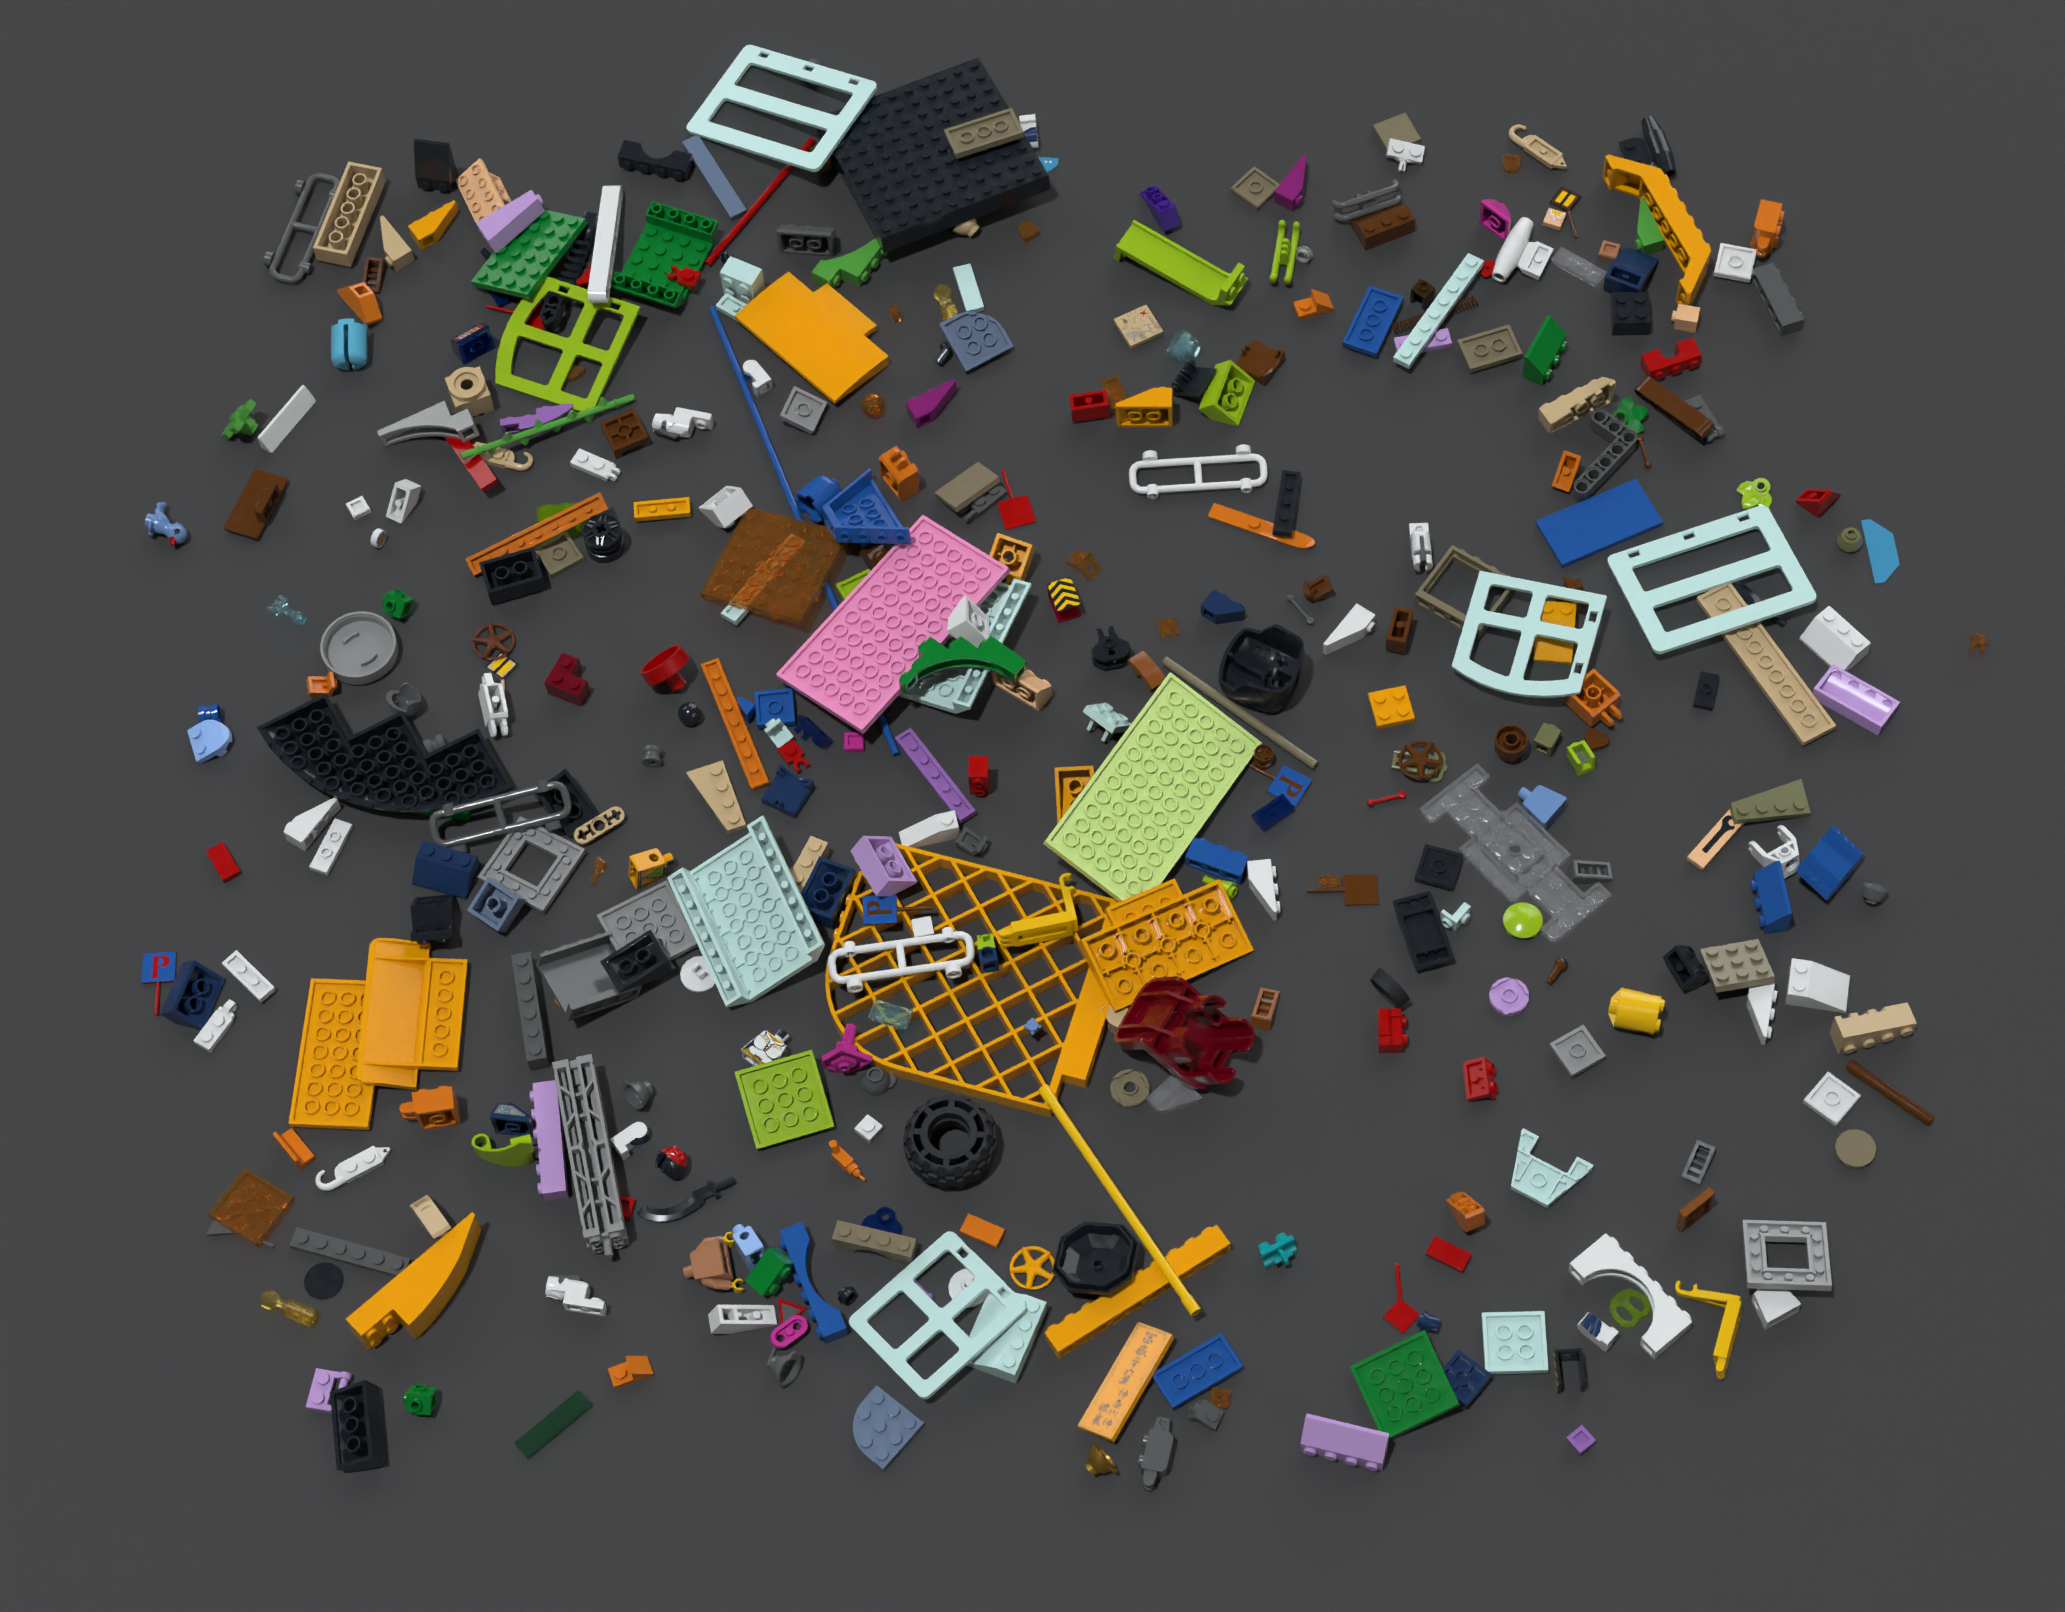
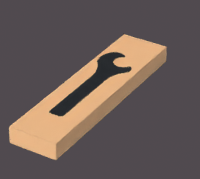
M1729 809L1687 856V860L1703 871L1745 823L1733 824Z

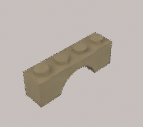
M837 1220L832 1236L834 1248L850 1252L870 1250L888 1257L892 1262L909 1265L914 1261L918 1249L916 1238Z

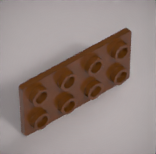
M254 469L224 529L258 540L288 483V479L263 470Z

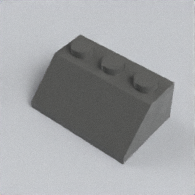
M792 224L780 225L777 228L776 233L780 253L834 256L836 244L835 228L795 226Z

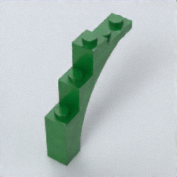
M991 635L987 640L984 639L978 648L960 636L957 640H953L950 643L948 649L930 636L919 645V658L913 662L912 668L908 672H904L901 675L899 686L900 690L906 694L918 680L934 672L953 667L987 669L1016 683L1027 670V661Z

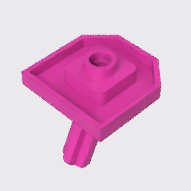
M846 1024L842 1041H837L836 1048L822 1056L823 1068L836 1073H853L872 1062V1056L857 1051V1046L853 1044L857 1030L856 1025Z

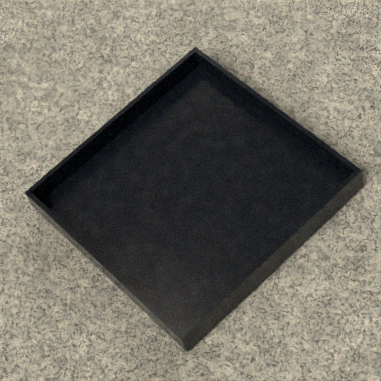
M979 57L872 97L830 156L883 253L1050 190L1049 175L1025 134L1023 138L958 159L955 158L944 134V129L1009 109ZM842 109L831 112L829 114L839 115ZM817 128V133L820 139H822L827 131Z

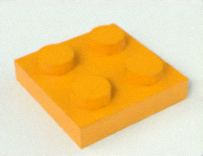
M1406 685L1368 693L1377 729L1415 722Z

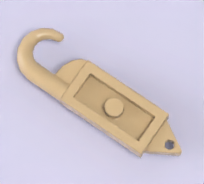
M1518 124L1509 129V138L1522 147L1529 155L1550 169H1566L1563 153L1536 135H1528L1521 139L1515 134L1517 129L1526 130L1525 126Z
M475 442V444H472V445L476 448L478 445H479V446H482V445H485V444H484V443H480V442ZM501 447L497 448L492 455L489 452L480 455L487 465L503 469L509 468L525 471L533 464V457L530 453L524 452V455L528 457V462L519 464L515 463V456L511 450Z

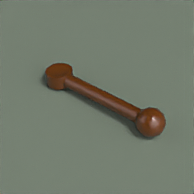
M1639 434L1637 442L1640 445L1645 460L1644 466L1650 468L1652 464L1648 460L1642 442L1643 436Z

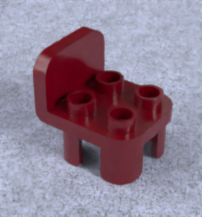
M1174 976L1154 978L1141 988L1116 1029L1114 1041L1125 1050L1144 1049L1186 1087L1190 1089H1206L1211 1085L1227 1084L1234 1078L1236 1070L1232 1067H1223L1231 1053H1243L1250 1050L1255 1040V1032L1251 1023L1245 1018H1227L1217 1009L1223 1008L1226 1005V1001L1218 995H1202L1185 979Z

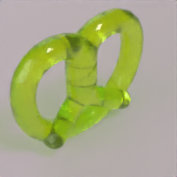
M1631 1288L1620 1291L1610 1302L1612 1317L1623 1327H1633L1637 1324L1639 1318L1647 1316L1651 1310L1649 1300L1643 1294ZM1631 1296L1638 1298L1644 1304L1645 1308L1643 1311L1639 1312L1629 1302ZM1616 1307H1623L1633 1319L1630 1321L1623 1320L1618 1315Z

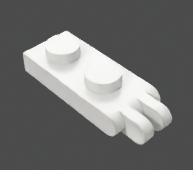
M580 448L570 462L571 467L604 481L608 479L616 481V475L621 473V470L616 468V464Z

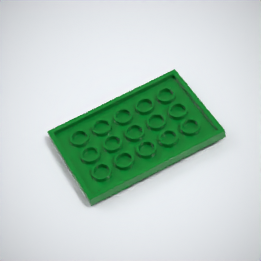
M544 209L545 212L496 254L495 252L492 253L472 279V285L486 290L530 299L588 224L586 219Z

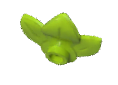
M1758 478L1753 482L1746 481L1739 485L1736 491L1743 495L1742 508L1744 510L1753 508L1756 505L1770 508L1772 497L1769 494L1770 483L1768 480ZM1763 484L1764 488L1758 489L1757 486Z

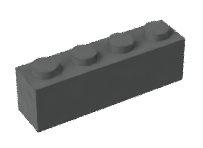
M1773 262L1753 268L1751 281L1780 337L1800 331L1804 322V316L1801 311H1798L1795 298L1789 294L1788 285L1783 282L1780 270L1776 269Z

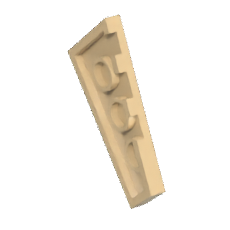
M723 760L686 772L689 780L692 781L696 790L702 795L706 804L712 809L728 834L747 828Z

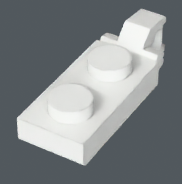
M229 999L223 1008L220 1006L193 1040L194 1043L211 1053L234 1023V1012L238 1008L236 1003Z

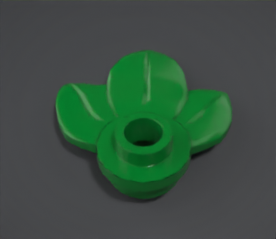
M1628 397L1619 403L1618 410L1612 416L1617 419L1619 416H1624L1622 423L1633 429L1636 433H1641L1644 431V427L1640 421L1646 417L1648 409L1644 406L1634 405L1633 398Z

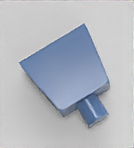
M1538 785L1532 792L1522 787L1517 794V797L1524 801L1521 812L1543 833L1566 808L1567 798L1542 785Z

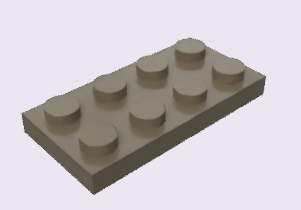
M1012 108L944 129V134L956 159L1024 137V132Z

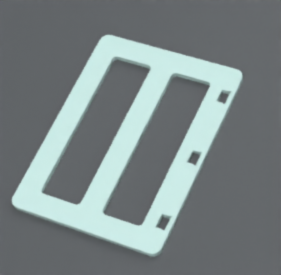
M747 45L741 50L687 124V130L692 135L698 134L699 137L811 172H817L826 163L875 94L877 85L872 80L754 45ZM761 54L768 55V57L763 58L761 57ZM750 66H756L850 94L852 97L839 115H832L736 85ZM806 67L812 68L813 70L811 72L807 71ZM852 80L859 82L857 85L850 84ZM725 101H729L827 132L812 152H806L710 122V120Z
M1763 505L1612 554L1608 557V566L1648 643L1656 654H1663L1813 604L1816 601V593L1769 508ZM1748 516V520L1739 522V518ZM1753 529L1760 531L1770 549L1768 552L1650 591L1642 589L1633 572L1635 568ZM1691 534L1694 535L1693 538L1687 540L1684 539V536H1688ZM1639 552V556L1629 557L1630 554ZM1775 568L1781 569L1792 589L1790 592L1670 632L1664 631L1653 610Z

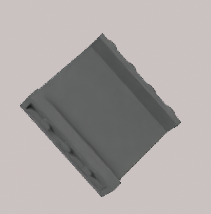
M609 931L597 933L593 937L579 939L575 943L564 944L557 949L546 950L539 954L536 967L568 1021L638 998L641 985L619 993L600 962L613 953L608 944L611 935Z

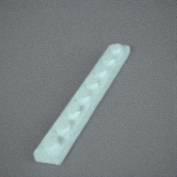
M1469 253L1466 255L1393 357L1394 362L1408 369L1412 366L1481 270L1484 260Z

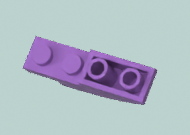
M573 403L536 408V415L528 414L521 417L500 419L503 435L506 432L517 434L534 427L537 419L546 424L566 417L571 410H574ZM551 429V430H549V431H546V432H543V433H540V434H537V435H534V436H531V437L543 435V434L548 433V432H551V431H553V430Z

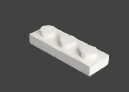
M237 950L222 962L223 967L260 1003L276 991L275 987Z

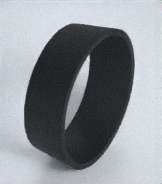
M1378 968L1370 979L1378 992L1396 1008L1409 1001L1410 998L1405 990L1388 973Z

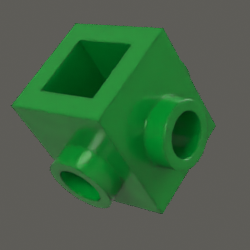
M395 589L383 596L381 610L387 612V615L399 619L410 615L414 598L406 595L403 590Z
M413 1384L404 1394L403 1403L406 1404V1412L418 1416L431 1415L436 1407L437 1388L427 1387L424 1384Z

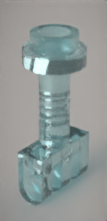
M282 595L277 597L280 602L276 600L272 602L275 608L271 605L267 607L268 611L276 616L281 612L292 618L294 625L301 626L306 622L305 613L302 611L295 612L287 607L290 603Z

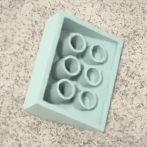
M1001 1290L999 1292L1004 1299L1009 1296L1006 1291ZM990 1291L969 1335L970 1338H974L1006 1308ZM1019 1293L1016 1294L1025 1302L1026 1312L967 1364V1366L1015 1384L1047 1313V1302Z

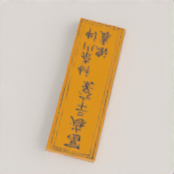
M1138 1322L1079 1422V1429L1114 1442L1174 1340V1336Z

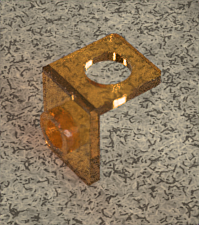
M1076 550L1065 561L1066 564L1078 566L1086 580H1091L1101 570L1100 565L1091 552ZM1089 562H1092L1094 565L1091 573L1086 571V565Z

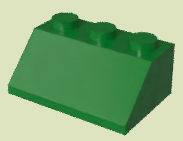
M1547 315L1524 357L1522 378L1542 386L1545 380L1550 379L1553 366L1558 365L1559 355L1561 351L1565 352L1568 345L1566 341L1567 333L1549 315Z

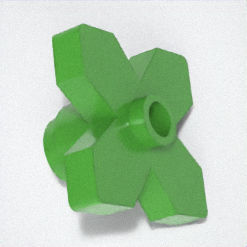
M249 399L244 406H239L229 419L231 422L226 426L221 436L228 440L239 431L244 435L251 436L258 424L249 414L257 403Z

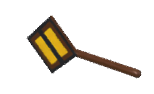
M1561 186L1549 203L1567 211L1574 237L1578 238L1571 209L1581 198V195Z

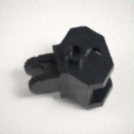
M1108 626L1110 636L1103 637L1104 634L1101 628L1097 629L1098 643L1091 650L1093 665L1103 670L1123 667L1128 662L1127 660L1131 658L1129 642L1118 638L1117 634L1115 635L1113 626Z

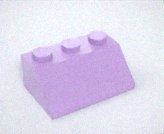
M862 836L852 848L851 853L876 896H892L916 884V878L892 837Z

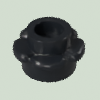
M852 1286L843 1287L838 1292V1301L846 1306L852 1304L857 1297V1293Z

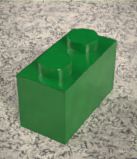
M768 1248L745 1281L762 1296L774 1295L779 1290L781 1281L791 1273V1267L794 1262L778 1248Z

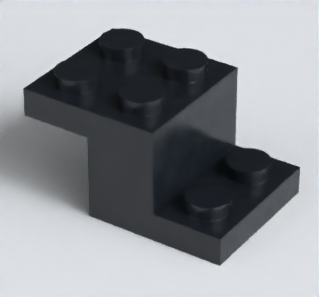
M454 894L414 898L410 906L413 927L410 934L411 942L417 941L418 944L429 942L428 940L445 942L448 941V938H451L455 930L453 914Z

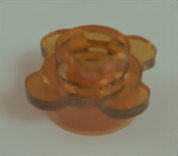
M1213 1387L1210 1391L1212 1397L1209 1402L1218 1408H1228L1230 1405L1228 1399L1231 1391L1228 1388L1223 1390Z

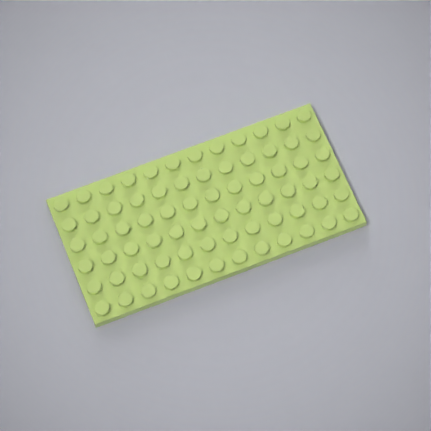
M1170 672L1043 844L1118 902L1158 886L1252 758L1255 748L1261 745L1262 742Z

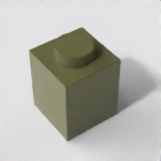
M1544 722L1533 741L1532 750L1551 757L1560 740L1561 730L1553 724Z

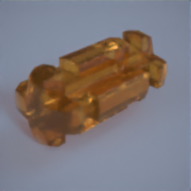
M1318 875V886L1324 884L1326 887H1335V885L1341 887V876Z

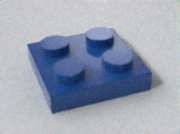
M792 688L754 692L757 729L767 728L765 724L773 718L775 720L780 719L785 726L796 725Z

